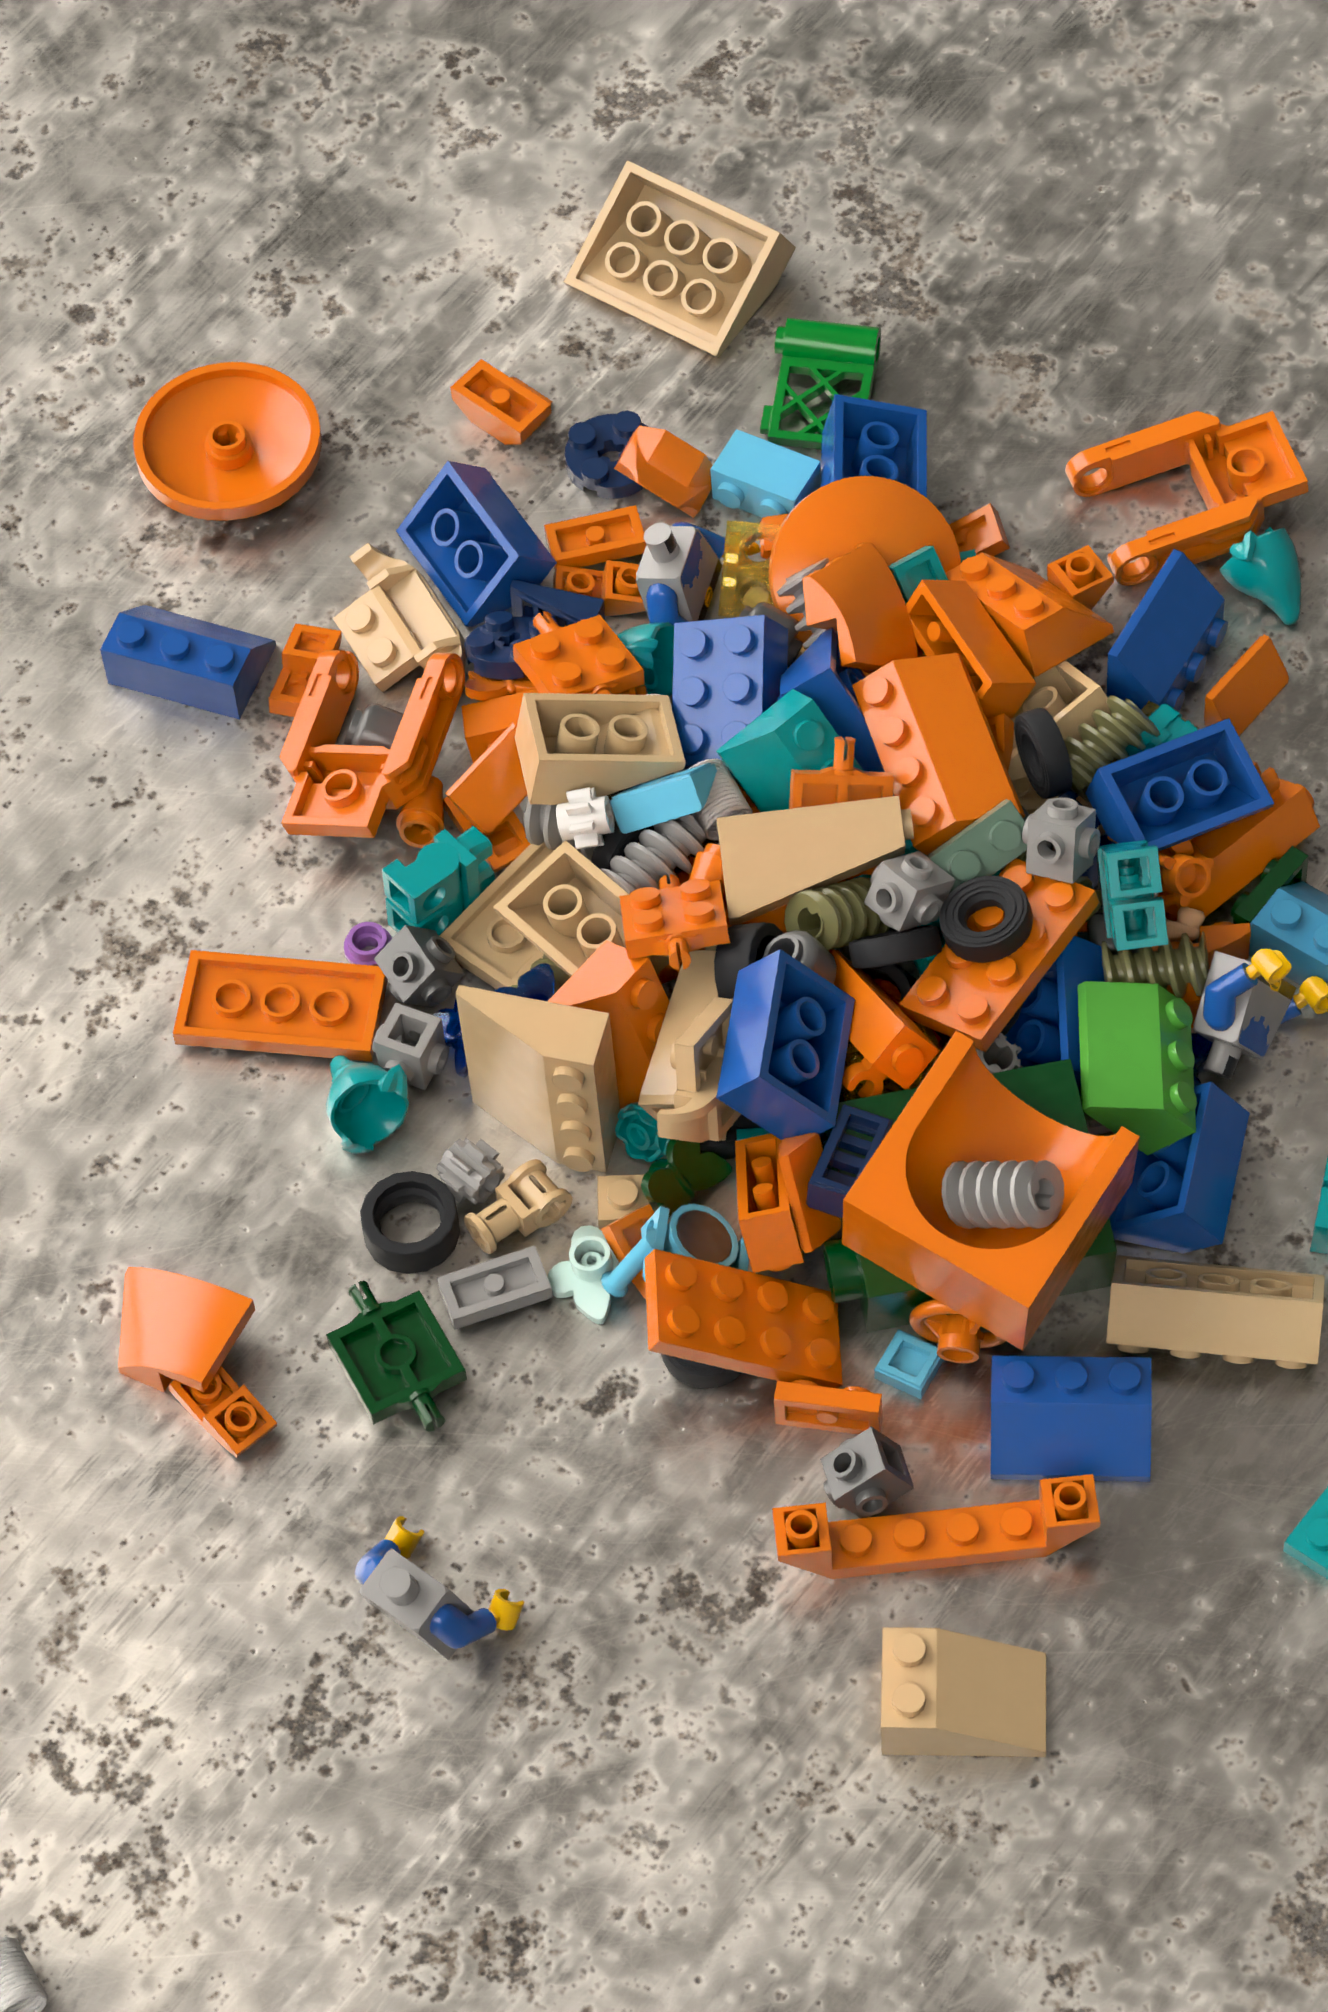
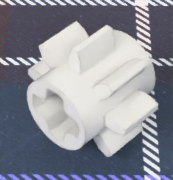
M594 787L567 791L568 802L557 804L556 806L557 825L562 840H575L576 849L603 846L604 839L602 834L613 833L615 827L614 814L608 796L596 797Z

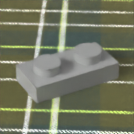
M535 1245L437 1277L438 1287L454 1330L553 1298L551 1285Z

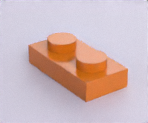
M636 505L544 525L549 552L557 562L554 570L556 565L581 568L604 563L606 560L613 561L641 555L646 547L644 531Z
M809 1380L777 1381L774 1395L775 1424L857 1435L869 1427H873L881 1432L883 1420L882 1394L872 1393L868 1389L858 1386L839 1389L819 1386Z

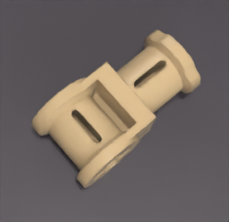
M529 1160L519 1166L507 1181L495 1188L497 1200L477 1214L470 1212L464 1216L463 1220L467 1230L483 1252L492 1254L497 1250V1243L516 1230H519L524 1237H527L540 1227L550 1226L569 1210L573 1197L566 1189H559L546 1175L547 1168L541 1160Z

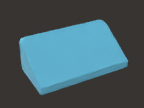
M707 763L651 780L613 796L609 802L620 831L627 834L701 811L707 802L717 772L715 764Z

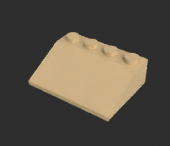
M627 160L564 283L719 358L775 289L796 247L780 232Z
M458 985L456 1000L473 1103L556 1163L564 1164L568 1168L579 1172L595 1170L606 1173L617 1138L615 1127L619 1120L617 1115L620 1112L609 1013Z

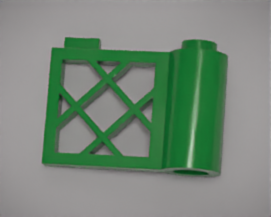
M788 318L785 327L778 326L775 336V354H782L774 403L773 406L764 405L760 434H767L768 441L777 445L822 450V432L829 412L817 418L806 404L824 392L833 401L834 395L838 394L833 389V386L843 379L862 381L861 390L851 397L870 400L874 374L879 363L881 327ZM790 373L810 375L817 384L798 396L788 385ZM787 396L790 402L785 405V400ZM796 410H799L810 423L798 432L780 430L782 420Z

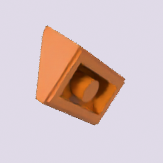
M1265 634L1260 636L1205 695V726H1210L1229 718L1238 736H1240L1288 684V672L1269 636Z
M514 723L495 740L445 793L466 819L485 834L492 833L527 796L515 742L517 725Z
M814 1132L781 1139V1143H779L778 1159L799 1243L804 1253L813 1252L841 1228L839 1217L812 1209L806 1204L808 1183L823 1152L820 1136Z

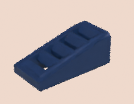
M512 580L510 585L513 617H535L538 613L543 615V611H547L556 618L557 624L561 627L597 615H601L605 620L603 599L519 580ZM524 601L531 604L532 607L525 606Z
M845 1104L843 1105L835 1127H833L808 1183L806 1204L810 1208L843 1219V1199L893 1126V1120ZM850 1129L874 1138L872 1142L848 1135L846 1131ZM842 1148L863 1155L865 1159L841 1152L839 1149ZM832 1167L857 1175V1177L854 1178L833 1171Z

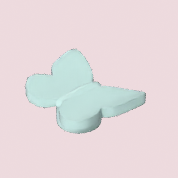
M591 1225L581 1226L574 1231L571 1238L570 1260L561 1261L554 1265L548 1273V1280L553 1296L557 1298L573 1296L577 1309L592 1322L600 1325L606 1322L612 1295L602 1286L601 1278L605 1272L613 1271L618 1266L619 1261L599 1228Z

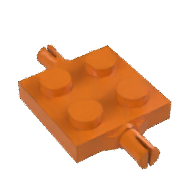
M543 611V616L541 613H538L533 619V626L540 632V635L513 644L514 661L539 693L621 694L624 691L644 685V669L601 615L561 627L549 612Z
M842 736L834 737L833 767L821 770L791 769L789 809L892 797L894 776L891 772H866L853 767L856 739L845 737L844 740ZM877 866L870 868L866 871H863L859 874H856L852 877H849L847 879H851L862 874L872 875L873 871Z
M669 874L671 883H667L666 875L662 876L658 885L660 890L654 887H643L634 890L629 895L619 896L628 959L652 955H669V964L673 969L680 970L679 961L682 960L683 970H685L691 964L689 952L703 947L730 943L720 880L709 882L704 879H693L684 882L680 886L679 878Z

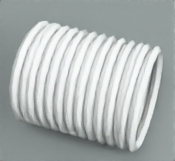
M707 759L690 767L694 768L711 763L715 764L717 769L704 808L692 815L703 829L706 839L719 840L716 818L752 814L753 811L723 760Z
M7 1936L0 1937V2012H41L47 2003L48 1995L36 1976L37 1974L34 1972V1969L31 1967L32 1965L29 1963L27 1956L24 1954L19 1941L16 1938Z

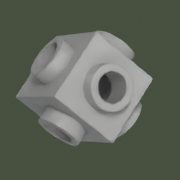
M1061 797L1049 798L1033 814H1030L1024 823L1022 832L1023 843L1027 844L1026 873L1073 884L1093 865V858L1099 847L1100 831L1095 829L1096 809L1080 806L1073 799Z
M921 851L882 861L873 871L870 879L872 885L864 904L877 913L885 925L899 932L927 925L938 920L942 904L949 895L956 879Z
M395 1003L385 1023L378 1028L372 1048L373 1052L376 1053L378 1066L389 1071L390 1068L400 1064L407 1075V1086L412 1085L426 1090L434 1073L437 1075L442 1073L449 1057V1046L445 1044L442 1019L399 1003Z

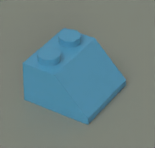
M1304 881L1278 888L1251 922L1249 956L1253 957L1258 950L1265 948L1281 951L1292 965V969L1285 977L1301 985L1307 978L1317 976L1328 984V895Z

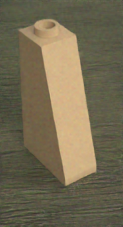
M899 796L716 818L729 925L742 924L784 906L798 892L838 883L873 868L884 860L905 854V840L914 839L911 809H901Z
M717 945L708 946L705 950L689 952L691 956L690 966L683 970V964L681 965L638 1105L656 1121L657 1113L660 1109H674L673 1094L677 1091L676 1069L671 1067L670 1053L675 1039L685 1032L692 1024L695 1016L700 1014L714 997H719L714 974V959ZM727 1132L720 1139V1141H726Z

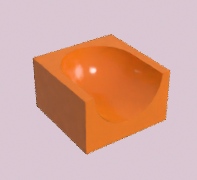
M955 1031L843 1199L842 1244L1023 1351L1131 1185L1140 1136L1123 1126L1114 1135H1092L1072 1129L1045 1116L1023 1102L1002 1085L979 1058L974 1040ZM1015 1160L1020 1163L1032 1160L1037 1163L1047 1160L1054 1163L1060 1171L1064 1181V1200L1056 1220L1048 1227L1039 1229L1031 1227L1022 1229L1014 1227L1005 1229L996 1227L965 1229L957 1226L949 1218L943 1205L941 1193L942 1180L946 1169L953 1162L965 1161L969 1163L982 1161L986 1163L989 1161H999L1003 1163Z

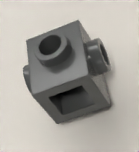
M405 925L374 958L390 982L388 984L390 992L400 1002L407 1005L414 1004L434 1007L442 1003L452 993V987L465 974L454 959L456 953L453 947L445 939L440 937L435 930Z
M869 1427L857 1436L845 1440L838 1448L821 1458L827 1478L824 1481V1489L827 1496L836 1507L840 1509L844 1507L859 1518H867L880 1513L888 1504L914 1489L901 1446L873 1427Z

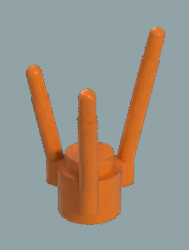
M1107 836V838H1108L1109 840H1111V841L1117 843L1116 841H1114L1113 839H1111L1109 836ZM1191 840L1190 842L1194 850L1192 856L1179 853L1169 857L1158 852L1159 865L1163 867L1162 879L1164 885L1170 891H1173V894L1158 896L1163 898L1164 906L1177 904L1187 907L1190 904V898H1196L1204 894L1211 883L1210 869L1213 868L1214 861L1204 856L1197 845Z

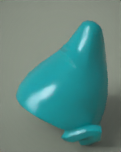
M1268 527L1264 534L1259 536L1250 530L1245 534L1243 542L1235 543L1230 547L1232 558L1220 568V572L1224 579L1235 589L1247 596L1261 600L1264 605L1271 608L1284 624H1294L1298 621L1301 610V572L1295 545L1285 528L1274 531L1271 527Z
M669 622L648 623L631 627L617 634L618 638L644 669V685L647 687L648 694L657 693L670 697L673 690L674 626Z
M342 1055L335 1056L330 1063L332 1084L326 1101L327 1116L333 1130L342 1139L341 1146L344 1151L353 1154L371 1152L374 1150V1144L392 1135L405 1120L409 1107L407 1075L400 1064L386 1071L372 1063L354 1062Z

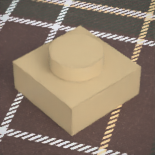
M645 1174L597 1176L598 1226L600 1230L630 1212L650 1204V1201L643 1195L641 1188L642 1179Z

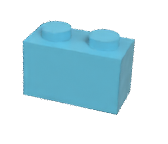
M736 429L710 469L712 499L718 500L728 508H738L761 518L789 514L801 500L821 487V462L819 460Z

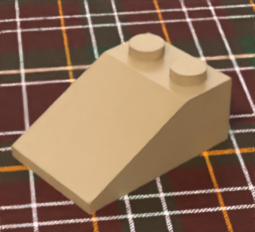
M1065 660L1041 675L1033 677L1036 685L1015 716L1010 719L1014 722L1015 718L1023 712L1035 708H1044L1053 717L1063 739L1072 737L1083 742L1078 726L1081 723H1086L1097 728L1092 713L1096 709L1110 715L1111 712L1106 702L1108 697L1102 688ZM1015 733L1011 762L1008 769L1011 781L1027 777L1017 750Z
M523 694L515 732V742L529 804L557 805L567 803V791L588 787L595 788L596 797L606 796L683 770L686 761L668 695Z
M882 1627V1755L1046 1757V1653L940 1628Z

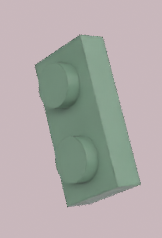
M1005 799L931 852L927 857L956 879L951 888V893L956 887L968 880L982 876H992L1025 852L1027 844L1023 843L1022 840L1025 821L1011 800Z

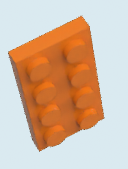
M1017 858L1008 863L999 876L1012 880L1019 885L1029 900L1033 914V925L1025 943L1011 955L987 963L964 960L954 954L948 945L945 944L942 952L937 954L899 1003L900 1009L912 1021L949 1037H952L955 1031H958L974 1040L975 1048L984 1052L988 1050L1100 903L1094 889L1076 882L1071 884L1026 873V862ZM999 907L982 908L969 917L967 926L975 932L991 930L1002 923L1005 912Z
M191 950L173 1030L174 1041L176 1045L334 1058L335 1056L342 1055L349 1060L372 1062L374 1055L373 1041L380 1024L388 979L379 966Z
M654 1249L645 1257L648 1351L775 1381L809 1380L819 1386L839 1388L843 1385L838 1304L833 1302L830 1291Z

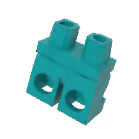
M472 826L456 839L444 829L433 837L434 843L424 846L418 852L416 860L408 866H404L396 859L382 869L384 894L387 897L385 902L388 925L397 933L405 925L435 930L440 936L495 880L494 871L485 861V859L493 854L492 843L476 827Z
M1147 840L1099 846L1096 855L1106 937L1112 938L1117 951L1168 945L1164 900L1162 897H1154L1153 894L1163 892L1158 847L1156 845L1148 846Z

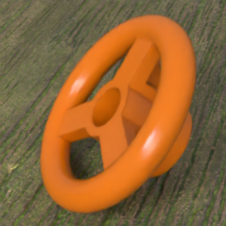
M936 1299L917 1305L909 1316V1322L913 1330L923 1338L937 1343V1355L949 1362L973 1363L979 1359L980 1349L995 1347L1006 1342L992 1332L983 1333L979 1329L980 1325Z

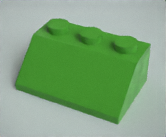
M1085 981L1079 984L1078 1014L1083 1112L1115 1134L1123 1126L1140 1136L1138 1149L1146 1155H1150L1195 1133L1197 1099L1194 1093L1193 1066L1195 1058L1192 1051L1191 1024L1193 1017L1190 1006L1183 999L1177 998L1159 984Z

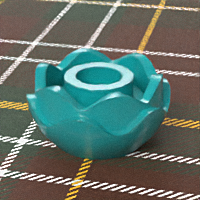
M638 1102L631 1103L621 1109L617 1115L619 1120L615 1127V1134L625 1144L627 1154L635 1159H645L647 1162H654L666 1156V1148L670 1139L658 1137L657 1121L640 1107Z

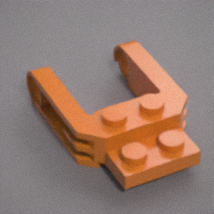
M1194 411L1077 453L1069 460L1065 468L1066 475L1074 492L1082 497L1096 496L1188 464L1190 465L1191 476L1208 509L1146 531V536L1127 542L1118 547L1112 554L1109 553L1107 555V562L1119 584L1132 586L1156 578L1173 549L1183 552L1193 564L1228 553L1233 544L1243 542L1245 534L1250 530L1257 534L1265 519V507L1309 492L1308 480L1273 411L1230 426L1220 424V420L1216 416ZM1100 468L1090 475L1083 476L1085 473L1092 469Z
M324 650L320 653L279 755L282 763L296 782L281 821L288 835L375 838L385 809L397 810L426 791L464 689L465 670L458 654L434 653L429 658L422 678H417L391 749H387L384 746L335 745L357 689L359 668L357 659L351 651Z

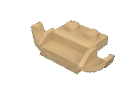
M370 543L365 544L349 556L367 579V585L370 590L337 614L333 620L373 683L382 692H385L419 665L425 670L429 658L434 653L458 654L465 669V639L425 577L416 568L403 560L384 554Z
M714 997L705 1009L695 1016L692 1024L685 1032L675 1039L670 1053L671 1067L676 1069L677 1091L673 1094L674 1109H660L657 1113L658 1137L697 1143L708 1140L720 1141L741 1115L716 1098L733 999Z

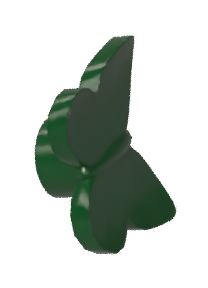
M670 1139L666 1148L667 1159H658L650 1166L648 1172L643 1176L641 1188L643 1195L648 1201L657 1203V1209L660 1206L670 1209V1217L681 1206L691 1204V1199L696 1195L695 1192L708 1189L723 1181L731 1174L732 1167L717 1154L700 1151V1143Z

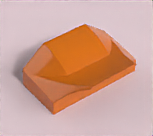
M483 359L479 360L450 387L452 400L469 421L505 445H521L552 413L551 403L553 401L518 378L507 376Z
M638 426L614 467L618 472L693 518L699 513L712 489L710 469L713 465L706 454L664 429Z

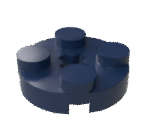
M627 410L617 414L599 415L585 422L576 423L569 429V439L565 447L566 470L570 480L577 488L584 491V486L589 490L597 491V497L604 499L625 498L638 493L644 488L614 469L618 460L610 462L607 456L601 457L606 452L617 451L620 452L618 456L620 458L638 426L648 427L641 422L638 414Z
M495 611L487 614L484 618L485 624L474 629L465 640L464 645L468 665L472 662L475 673L490 679L511 680L524 678V672L514 661L513 644L540 635V632L533 626L534 617H513L512 613L508 611Z

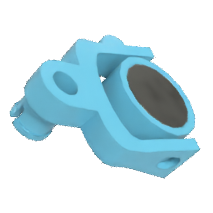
M698 1204L683 1205L670 1217V1209L660 1206L641 1227L642 1238L613 1271L605 1272L602 1275V1286L610 1295L619 1298L624 1297L629 1290L628 1284L642 1269L645 1281V1257L654 1249L748 1271L749 1258L743 1237L737 1241V1236L731 1225L718 1212L707 1206Z

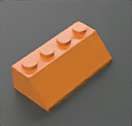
M959 653L892 660L852 685L885 772H891L894 776L893 795L899 796L901 809H911L914 839H911L914 848L925 855H929L1005 799L1011 800L1022 818L1025 817L963 657Z

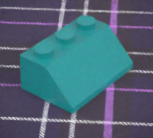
M792 689L722 745L716 752L760 812L789 809L791 769L821 770L833 767L834 737H839V735L813 699ZM854 758L853 767L864 771Z

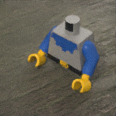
M676 522L672 526L666 523H655L648 527L644 533L646 547L636 573V583L649 622H669L674 626V623L704 620L722 569V563L719 559L721 557L724 558L725 565L732 573L746 572L757 566L748 562L745 556L760 553L759 545L749 540L731 546L727 544V538L686 522Z
M1267 948L1260 949L1253 955L1251 961L1215 951L1193 1025L1194 1032L1213 1042L1203 1069L1217 1076L1232 1079L1241 1054L1263 1059L1271 1046L1279 1026L1301 1015V1008L1309 1005L1317 1014L1328 1012V984L1320 977L1311 976L1301 984L1299 993L1294 995L1296 987L1283 979L1292 969V965L1281 951H1273Z
M404 1516L396 1518L385 1539L369 1550L356 1565L355 1576L359 1583L362 1584L359 1593L368 1603L447 1660L451 1658L456 1649L463 1648L491 1634L496 1628L512 1631L516 1627L525 1603L524 1601H507L510 1592L506 1589H497L494 1592L488 1609L481 1608L473 1611L450 1589L408 1560L422 1538L424 1531L421 1529L418 1533H413L406 1530L403 1525L407 1518Z

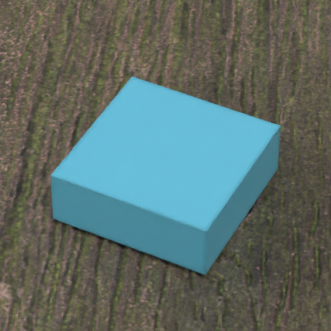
M898 1329L874 1369V1378L918 1399H922L944 1360L937 1355L938 1346Z

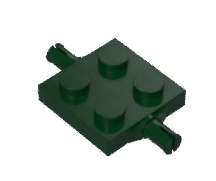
M367 1281L358 1282L360 1291L356 1284H353L349 1288L348 1294L360 1313L349 1324L326 1334L329 1347L371 1422L374 1425L403 1410L414 1408L426 1431H435L433 1421L439 1429L445 1423V1418L440 1413L433 1398L437 1394L466 1381L467 1376L464 1366L420 1290L397 1301L379 1304L370 1290Z

